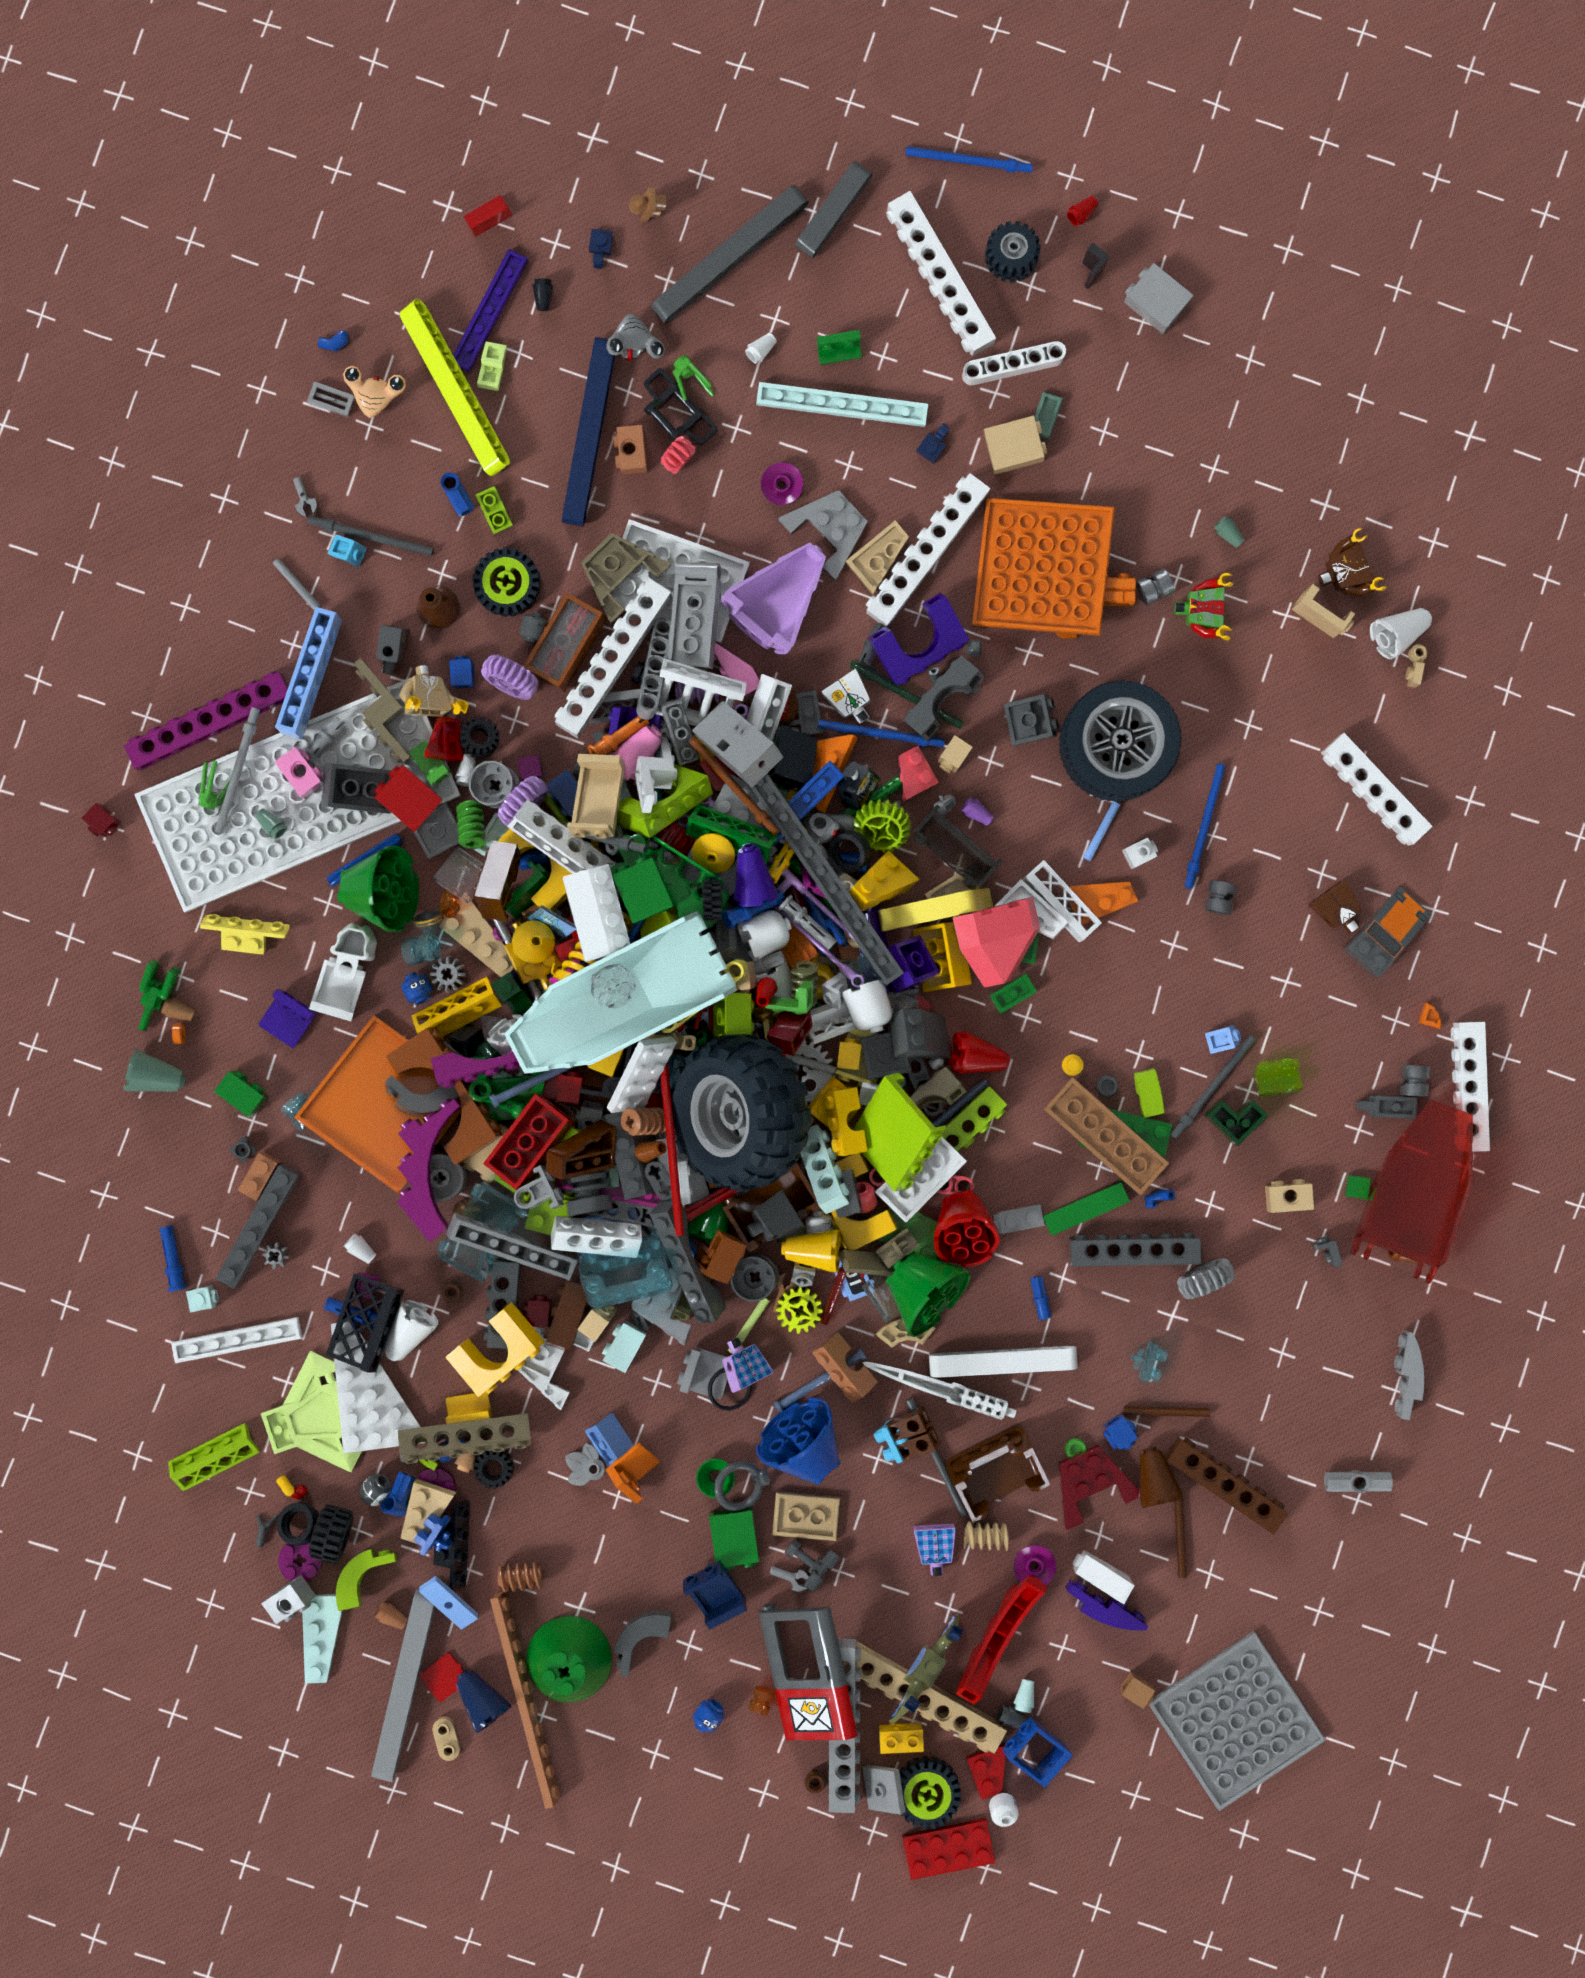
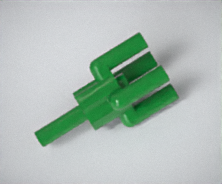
M151 960L150 963H147L139 986L140 992L143 993L140 1004L144 1005L145 1009L138 1029L145 1032L153 1010H161L163 1001L172 994L180 972L179 968L172 967L171 970H168L164 983L154 980L160 963L156 960Z

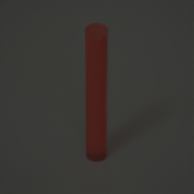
M840 1267L820 1320L824 1325H828L847 1273L843 1267Z

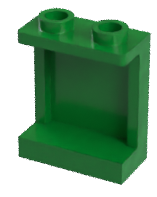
M647 856L636 860V865L628 868L627 865L615 869L616 874L612 875L633 924L674 907L654 859H648Z
M531 861L527 863L534 870V874L511 894L513 895L512 902L507 901L506 911L515 919L521 917L523 911L535 904L531 898L550 877V873L539 863L536 865Z
M752 1506L743 1511L722 1510L710 1512L709 1520L715 1563L721 1561L726 1570H731L736 1565H743V1567L755 1566V1563L759 1562V1553Z

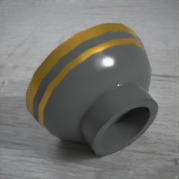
M441 910L422 912L414 916L412 921L418 929L423 931L424 935L434 934L440 930L439 925L442 922L443 913Z

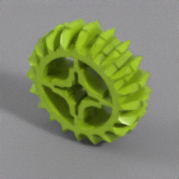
M879 798L877 803L871 800L869 805L863 804L854 817L853 823L856 827L853 831H857L865 836L870 844V849L873 848L875 853L878 850H882L885 854L887 849L893 853L895 847L900 849L902 843H906L907 837L910 835L911 822L908 813H904L903 807L897 808V802L890 804L889 799L885 803Z

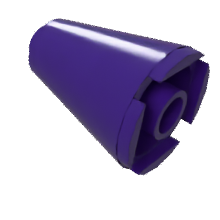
M753 843L742 845V848L738 850L734 891L735 904L739 902L740 906L754 907L763 905L764 900L769 899L770 903L777 899V890L760 847L755 846Z

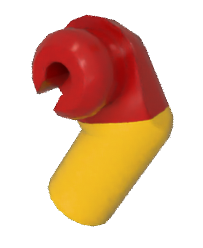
M282 1475L276 1480L283 1493L288 1497L300 1500L308 1493L305 1485L292 1486L286 1475Z

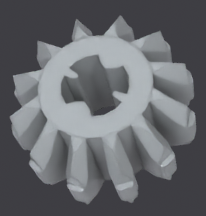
M447 956L446 963L442 958H439L440 966L432 965L437 971L430 972V976L437 977L432 981V984L440 982L438 990L441 991L445 986L446 993H450L451 986L455 991H458L459 987L456 983L465 984L460 977H467V973H460L465 968V965L462 964L457 967L459 959L456 958L452 962L451 956ZM451 969V974L453 975L452 979L447 978L446 980V975L444 974L445 970L450 971Z

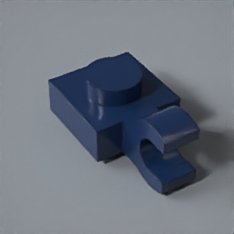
M591 230L589 253H594V268L602 269L604 255H611L612 231Z
M942 423L934 436L930 433L927 434L916 452L934 464L946 447L942 440L948 434L950 428Z

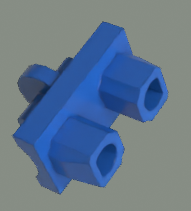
M433 1513L427 1517L423 1525L432 1531L431 1534L421 1529L414 1538V1541L422 1547L419 1551L420 1554L425 1556L428 1550L432 1549L435 1544V1550L438 1552L441 1549L450 1548L452 1541L449 1536L451 1534L448 1531H445L444 1534L442 1532L451 1518L445 1515L441 1519Z

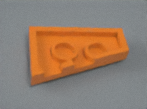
M1130 882L1068 886L1097 918L1138 902ZM1068 901L1072 913H1077L1078 905L1074 901ZM1081 916V925L1092 921L1089 917Z

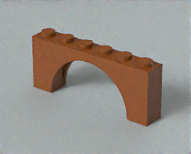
M430 1027L421 1031L386 1057L395 1072L403 1074L418 1067L433 1069L430 1058L454 1052L443 1042L444 1037L438 1029ZM464 1080L456 1082L454 1086L461 1101L462 1115L460 1125L451 1141L444 1146L454 1165L463 1163L503 1136L500 1131L501 1126L490 1116V1109L487 1104L477 1102L470 1097L469 1088L471 1083ZM477 1088L474 1089L476 1095L478 1094Z

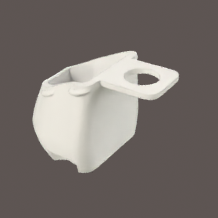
M350 923L338 933L336 944L330 948L331 953L337 955L334 970L336 977L353 980L356 977L359 960L373 961L375 959L377 940L369 926L359 927L355 923ZM343 962L351 963V973L343 974L340 971V965Z

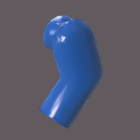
M341 330L331 339L319 337L318 347L339 351L348 343L349 334Z
M1158 1190L1150 1193L1144 1199L1146 1200L1145 1207L1156 1208V1201H1172L1175 1198V1192L1173 1190Z

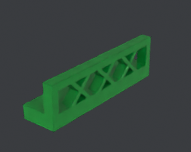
M700 804L696 806L690 815L685 834L696 839L709 833L722 835L732 843L737 855L742 845L753 843L755 846L760 847L766 863L769 860L771 848L778 838V834L773 836L766 829ZM702 813L707 815L708 817L703 818L701 816H698V814ZM719 822H725L729 825L724 826L722 824H719ZM744 829V830L748 831L749 833H743V832H740L739 830ZM759 837H765L770 840L769 842H766L764 840L759 839Z

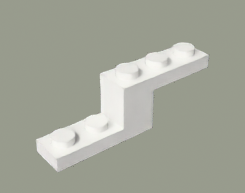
M661 734L663 740L655 754L656 758L638 756L635 779L643 813H651L652 806L656 805L657 792L654 791V788L671 789L673 781L677 779V768H674L675 759L674 755H671L672 744L668 742L666 734Z

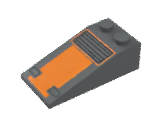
M1399 886L1342 949L1373 978L1380 977L1401 954L1432 914Z

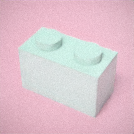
M624 1321L622 1325L618 1323L612 1334L615 1336L613 1343L608 1342L602 1352L605 1355L603 1361L626 1373L647 1332L640 1330L627 1321Z

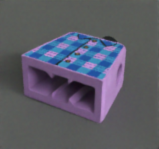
M739 1337L727 1342L732 1355L724 1358L722 1362L732 1393L742 1390L774 1373L755 1344L744 1348Z
M954 1523L913 1526L921 1563L923 1565L930 1564L932 1576L943 1575V1563H952L955 1539Z

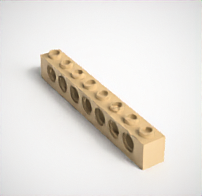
M857 1641V1647L861 1648L860 1661H857V1668L861 1669L860 1678L864 1680L868 1687L872 1689L877 1687L883 1691L886 1697L892 1700L896 1698L901 1701L906 1692L900 1691L899 1688L903 1684L910 1685L904 1680L909 1670ZM846 1661L843 1662V1666H849V1665H850V1664H849L848 1662H846ZM865 1663L873 1665L870 1671H864L861 1667ZM886 1673L892 1676L891 1680L887 1682L880 1679ZM934 1684L929 1689L922 1691L920 1696H929V1700L925 1703L921 1702L916 1709L921 1712L920 1715L929 1721L934 1719L946 1731L953 1730L958 1733L962 1740L966 1742L971 1740L977 1744L976 1746L986 1753L990 1751L995 1754L1007 1732L1006 1726L1000 1725L993 1717ZM945 1705L948 1707V1710L945 1713H939L937 1708ZM959 1716H965L967 1718V1720L962 1724L956 1722V1719ZM977 1727H984L986 1729L982 1734L974 1732Z

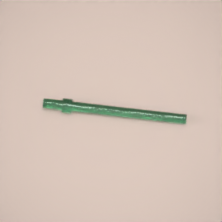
M854 660L851 661L849 668L856 669L858 673L863 675L864 679L878 683L915 705L921 701L919 696L877 674L875 669L869 666L867 668ZM939 709L940 719L961 729L964 724L963 721Z

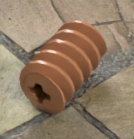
M661 1107L626 1109L621 1116V1126L623 1130L628 1131L632 1136L664 1134L666 1132L664 1109Z
M533 1561L532 1567L529 1568L527 1562H524L523 1569H520L519 1564L516 1563L514 1570L511 1569L510 1564H507L506 1571H503L501 1565H499L497 1574L499 1590L502 1587L503 1592L507 1593L509 1587H511L512 1591L516 1592L518 1585L521 1591H525L527 1585L530 1590H533L535 1583L538 1589H542V1564H540V1567H537L536 1562Z

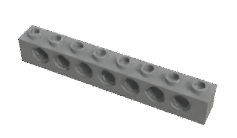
M837 1638L841 1659L850 1664L849 1666H843L846 1682L850 1685L848 1686V1692L856 1725V1723H860V1709H856V1702H860L861 1692L860 1689H856V1681L860 1682L861 1669L857 1668V1661H860L861 1648L857 1647V1639ZM857 1730V1737L849 1740H829V1812L855 1813L856 1805H860V1791H856V1784H860V1771H856V1764H860V1750H856V1743H860V1730ZM846 1744L849 1746V1748L845 1749L842 1748L840 1745ZM841 1765H847V1766H849L850 1768H848V1769H843V1768H841L840 1766H841ZM846 1785L849 1789H842L840 1786Z

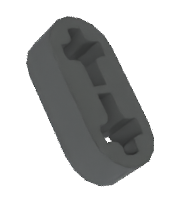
M658 1160L650 1161L645 1167V1175L660 1199L668 1200L672 1198L671 1188L669 1189L670 1194L660 1192L662 1189L661 1181H663L666 1187L671 1186L670 1175L666 1168ZM652 1165L655 1168L660 1167L658 1174L661 1178L658 1179L654 1173H649Z

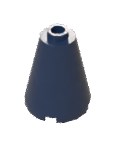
M465 1670L457 1676L459 1681L456 1682V1686L476 1733L488 1727L512 1707L503 1696L474 1670L471 1672Z

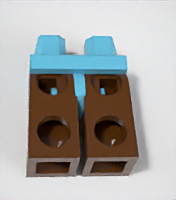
M924 1406L906 1415L887 1420L874 1433L878 1443L887 1441L889 1447L884 1448L882 1451L885 1460H896L897 1463L935 1452L941 1444L934 1427L930 1426L931 1420Z

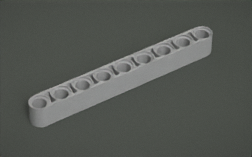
M419 1590L415 1591L371 1774L372 1778L393 1782L435 1610V1606Z

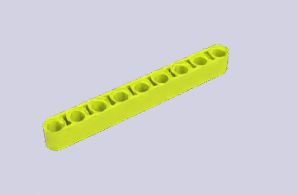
M414 299L400 311V318L482 468L488 475L495 476L509 465V456L426 305L421 300Z

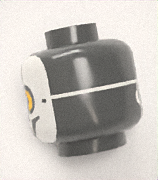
M382 1474L370 1475L359 1487L361 1500L370 1506L380 1505L381 1501L391 1493V1483Z

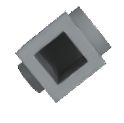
M794 1262L791 1282L801 1288L812 1286L816 1268Z

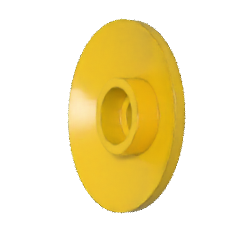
M709 833L702 835L695 841L692 848V856L697 864L716 874L727 871L733 865L735 849L726 837ZM709 855H714L716 859L710 858Z
M531 920L522 923L516 928L512 937V946L514 952L521 960L536 964L550 957L554 950L555 938L553 932L546 924ZM534 937L539 940L538 945L532 943Z

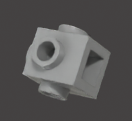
M585 1099L581 1110H577L576 1122L579 1123L578 1130L581 1131L600 1119L607 1122L604 1115L606 1103Z

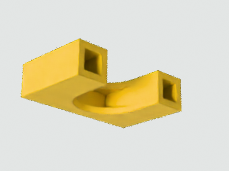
M511 829L498 840L499 842L517 844L520 854L529 849H537ZM549 857L552 867L551 875L531 900L540 909L552 914L567 898L562 877L572 873Z
M863 1153L853 1154L835 1163L839 1165L841 1171L854 1170L855 1178L871 1171ZM890 1209L863 1221L852 1219L849 1216L839 1218L837 1217L836 1210L831 1212L833 1215L832 1224L836 1230H840L843 1236L841 1237V1242L845 1249L854 1251L899 1229Z
M512 1302L489 1321L506 1342L508 1348L506 1362L497 1363L488 1360L469 1338L445 1357L478 1397L484 1392L487 1395L497 1387L495 1384L497 1381L500 1380L503 1383L512 1375L510 1371L513 1368L518 1371L527 1363L525 1359L528 1356L531 1359L541 1352L539 1347L545 1342Z

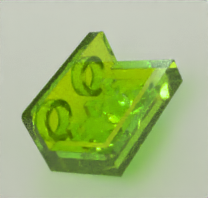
M1285 1058L1279 1062L1271 1063L1265 1061L1256 1065L1254 1078L1259 1097L1302 1091L1303 1086L1298 1071V1059Z

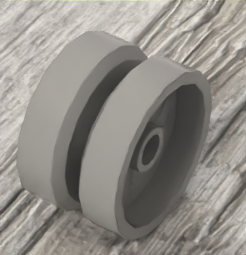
M447 1153L433 1155L431 1160V1183L434 1198L438 1202L447 1201L459 1195L465 1188L468 1179L467 1169L463 1167L464 1163L454 1165ZM441 1173H443V1175H446V1180L443 1181L440 1179Z

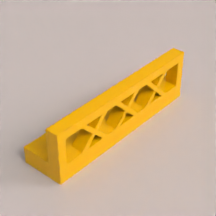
M485 977L411 1015L417 1034L426 1028L434 1027L445 1036L502 1005L494 993L488 977ZM484 986L487 987L486 991L477 994V991ZM467 997L465 1002L461 1004L458 1003L459 999ZM448 1007L445 1012L439 1013L441 1008ZM426 1016L429 1017L428 1020L422 1024H420L418 1021Z

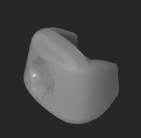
M943 794L939 795L940 800L934 803L933 806L940 815H945L955 806L956 801L952 795H945L943 797Z

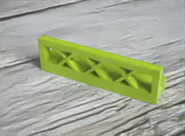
M243 1423L168 1461L170 1478L182 1491H185L260 1453L259 1447L250 1438L249 1427ZM247 1445L251 1448L245 1452L239 1451V1449ZM223 1457H231L227 1461H219ZM205 1466L212 1467L208 1471H200ZM185 1476H193L192 1479L186 1482L181 1480Z

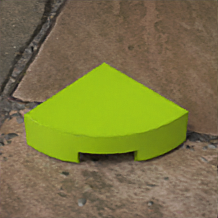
M419 1460L433 1471H435L440 1463V1460Z

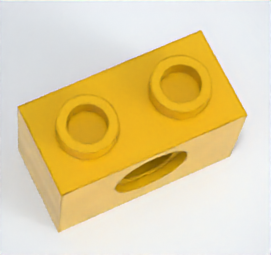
M922 1723L879 1724L880 1753L924 1752Z

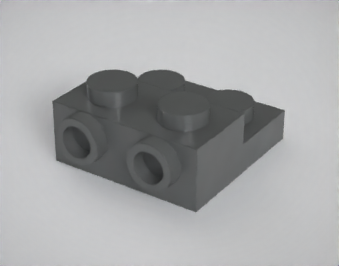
M1042 694L1004 704L1012 746L1057 737L1056 732L1059 731V723L1057 719H1053L1052 711L1055 710V703L1053 698H1049V695Z

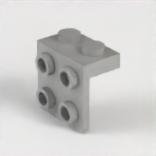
M693 1346L691 1352L687 1351L683 1362L687 1364L685 1373L680 1372L677 1384L681 1385L679 1391L688 1393V1390L708 1396L709 1381L714 1373L724 1368L722 1361L727 1356ZM726 1372L720 1374L713 1383L712 1394L715 1399H721L728 1380Z

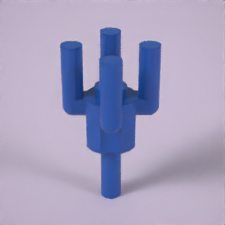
M802 894L812 912L809 916L829 934L833 933L839 946H848L849 943L844 937V930L819 909L805 894ZM817 948L821 956H826L819 948Z

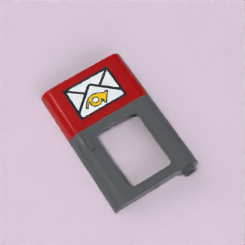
M774 1603L763 1605L758 1613L785 1739L849 1740L857 1737L858 1734L831 1608L779 1609L778 1606H774ZM807 1620L809 1622L820 1679H790L778 1621Z

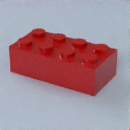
M535 1094L483 1164L512 1188L518 1190L520 1187L531 1182L537 1174L534 1173L533 1169L546 1162L547 1151L561 1142L575 1121L544 1096Z

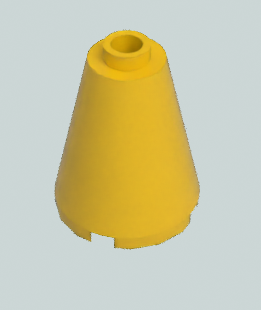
M832 1229L788 1237L786 1242H782L781 1253L785 1255L786 1260L832 1273L838 1272L840 1266L838 1253L839 1247H841L840 1230Z

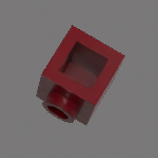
M95 803L81 818L89 825L88 830L96 837L99 835L103 837L112 836L118 830V824L121 822L99 803Z
M534 1295V1298H530L528 1303L524 1304L523 1315L527 1316V1321L532 1327L546 1328L550 1326L552 1299H547L546 1295Z

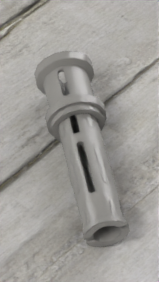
M792 895L778 908V910H783L792 918L793 923H799L827 950L837 942L835 938L807 914L808 911L805 907L802 908L793 900Z

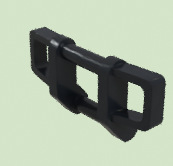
M658 368L644 381L646 390L654 400L644 408V412L647 415H651L662 426L673 442L676 438L686 434L698 445L703 446L717 433V426L705 415L706 413L701 408L698 409L688 397L686 401L683 400L678 383L674 382L662 368ZM658 376H662L671 386L657 397L650 384ZM674 395L692 414L686 422L676 429L658 411ZM703 419L712 430L704 438L699 439L689 430Z

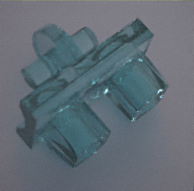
M1149 1341L1145 1357H1143L1145 1349L1139 1348L1138 1354H1131L1130 1359L1135 1360L1133 1368L1136 1370L1140 1369L1142 1363L1138 1376L1141 1381L1148 1383V1380L1159 1382L1162 1370L1154 1368L1153 1363L1154 1360L1165 1363L1168 1351L1159 1347L1155 1342Z

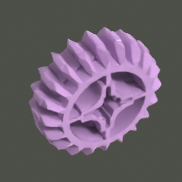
M491 655L485 660L481 674L491 685L520 700H528L534 695L537 690L538 680L524 666L500 655Z
M530 776L515 787L508 797L505 798V801L498 810L497 816L501 822L508 826L527 799L540 807L547 797V791L549 790L545 782L536 776Z

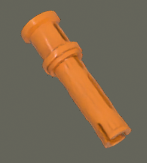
M637 716L613 734L602 736L603 739L595 745H589L588 750L590 754L607 755L609 752H615L619 744L646 725H649V721Z

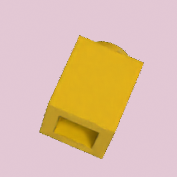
M845 1038L844 1042L839 1043L838 1068L859 1069L862 1044H857V1039Z

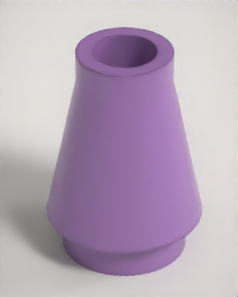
M969 797L961 809L964 812V816L981 822L986 826L989 825L994 817L977 798Z

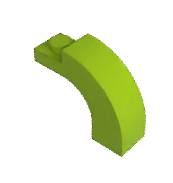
M373 1548L358 1554L350 1560L342 1570L336 1586L338 1611L363 1605L360 1592L362 1577L372 1567L399 1561L397 1552L391 1553V1549L378 1552L376 1557L375 1549Z

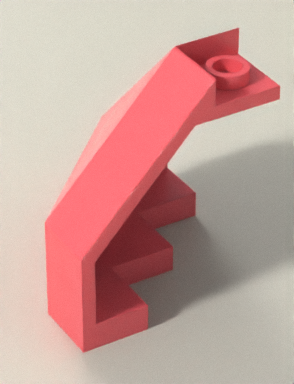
M1033 897L953 917L960 950L984 988L1004 984L1012 979L1040 930Z

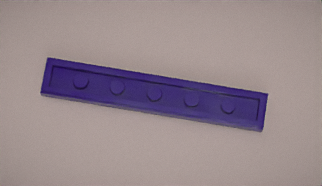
M511 249L507 251L453 354L459 367L468 373L473 368L529 261L528 258Z

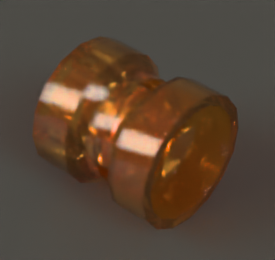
M755 1686L754 1698L750 1700L748 1708L757 1714L768 1715L770 1710L769 1704L773 1701L775 1692L763 1686Z

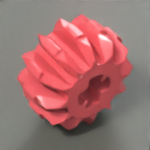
M683 436L676 438L661 457V464L673 474L680 472L695 453V446Z

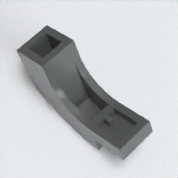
M390 1076L385 1081V1091L392 1098H398L395 1107L411 1116L426 1117L432 1111L436 1114L441 1110L440 1105L448 1098L451 1100L458 1098L460 1100L454 1086L450 1088H443L441 1086L429 1094L421 1095L409 1091L393 1076Z
M646 1611L632 1618L624 1626L618 1636L614 1650L616 1654H623L618 1655L617 1668L621 1669L620 1676L629 1677L632 1650L641 1639L650 1636L668 1638L672 1611Z

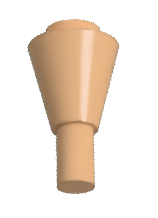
M471 1453L462 1454L455 1461V1464L458 1465L457 1469L469 1473L470 1469L474 1470L476 1455H471Z

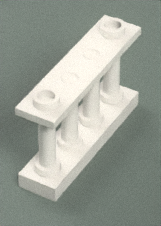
M664 658L659 676L665 679L655 714L663 716L660 704L667 701L673 681L685 684L681 699L688 722L694 726H697L708 715L714 694L726 696L725 703L731 708L735 700L743 701L746 683ZM694 687L706 690L700 711L687 708Z

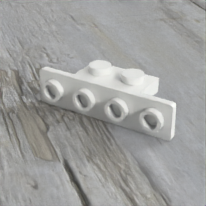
M666 1138L656 1139V1141H662L666 1145V1152L658 1156L657 1160L664 1165L670 1175ZM676 1145L681 1203L685 1209L684 1205L691 1204L690 1197L693 1195L692 1187L688 1181L690 1167L686 1160L679 1158V1150ZM661 1181V1193L670 1194L669 1189L671 1186L666 1187L663 1181Z

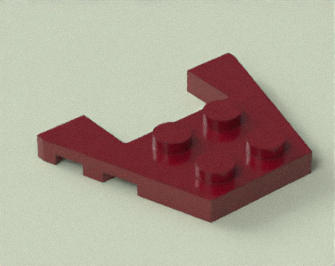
M1098 1445L1059 1462L1062 1507L1066 1530L1084 1523L1076 1505L1077 1501L1115 1484L1125 1504L1140 1498V1490Z

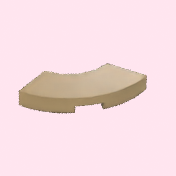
M901 1318L885 1324L875 1334L893 1348L899 1342L906 1340L916 1341L923 1345L936 1328L933 1326L922 1335L912 1337L907 1333Z

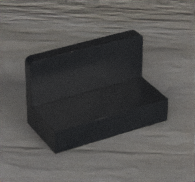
M1092 243L1087 249L1082 262L1091 270L1085 283L1087 289L1104 271L1109 259V255L1095 243Z

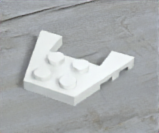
M533 1327L545 1342L539 1347L541 1352L532 1359L528 1356L525 1359L527 1363L518 1371L561 1410L570 1391L551 1383L550 1380L564 1350L546 1345V1339L543 1338L546 1328ZM578 1331L573 1345L589 1352L594 1341Z

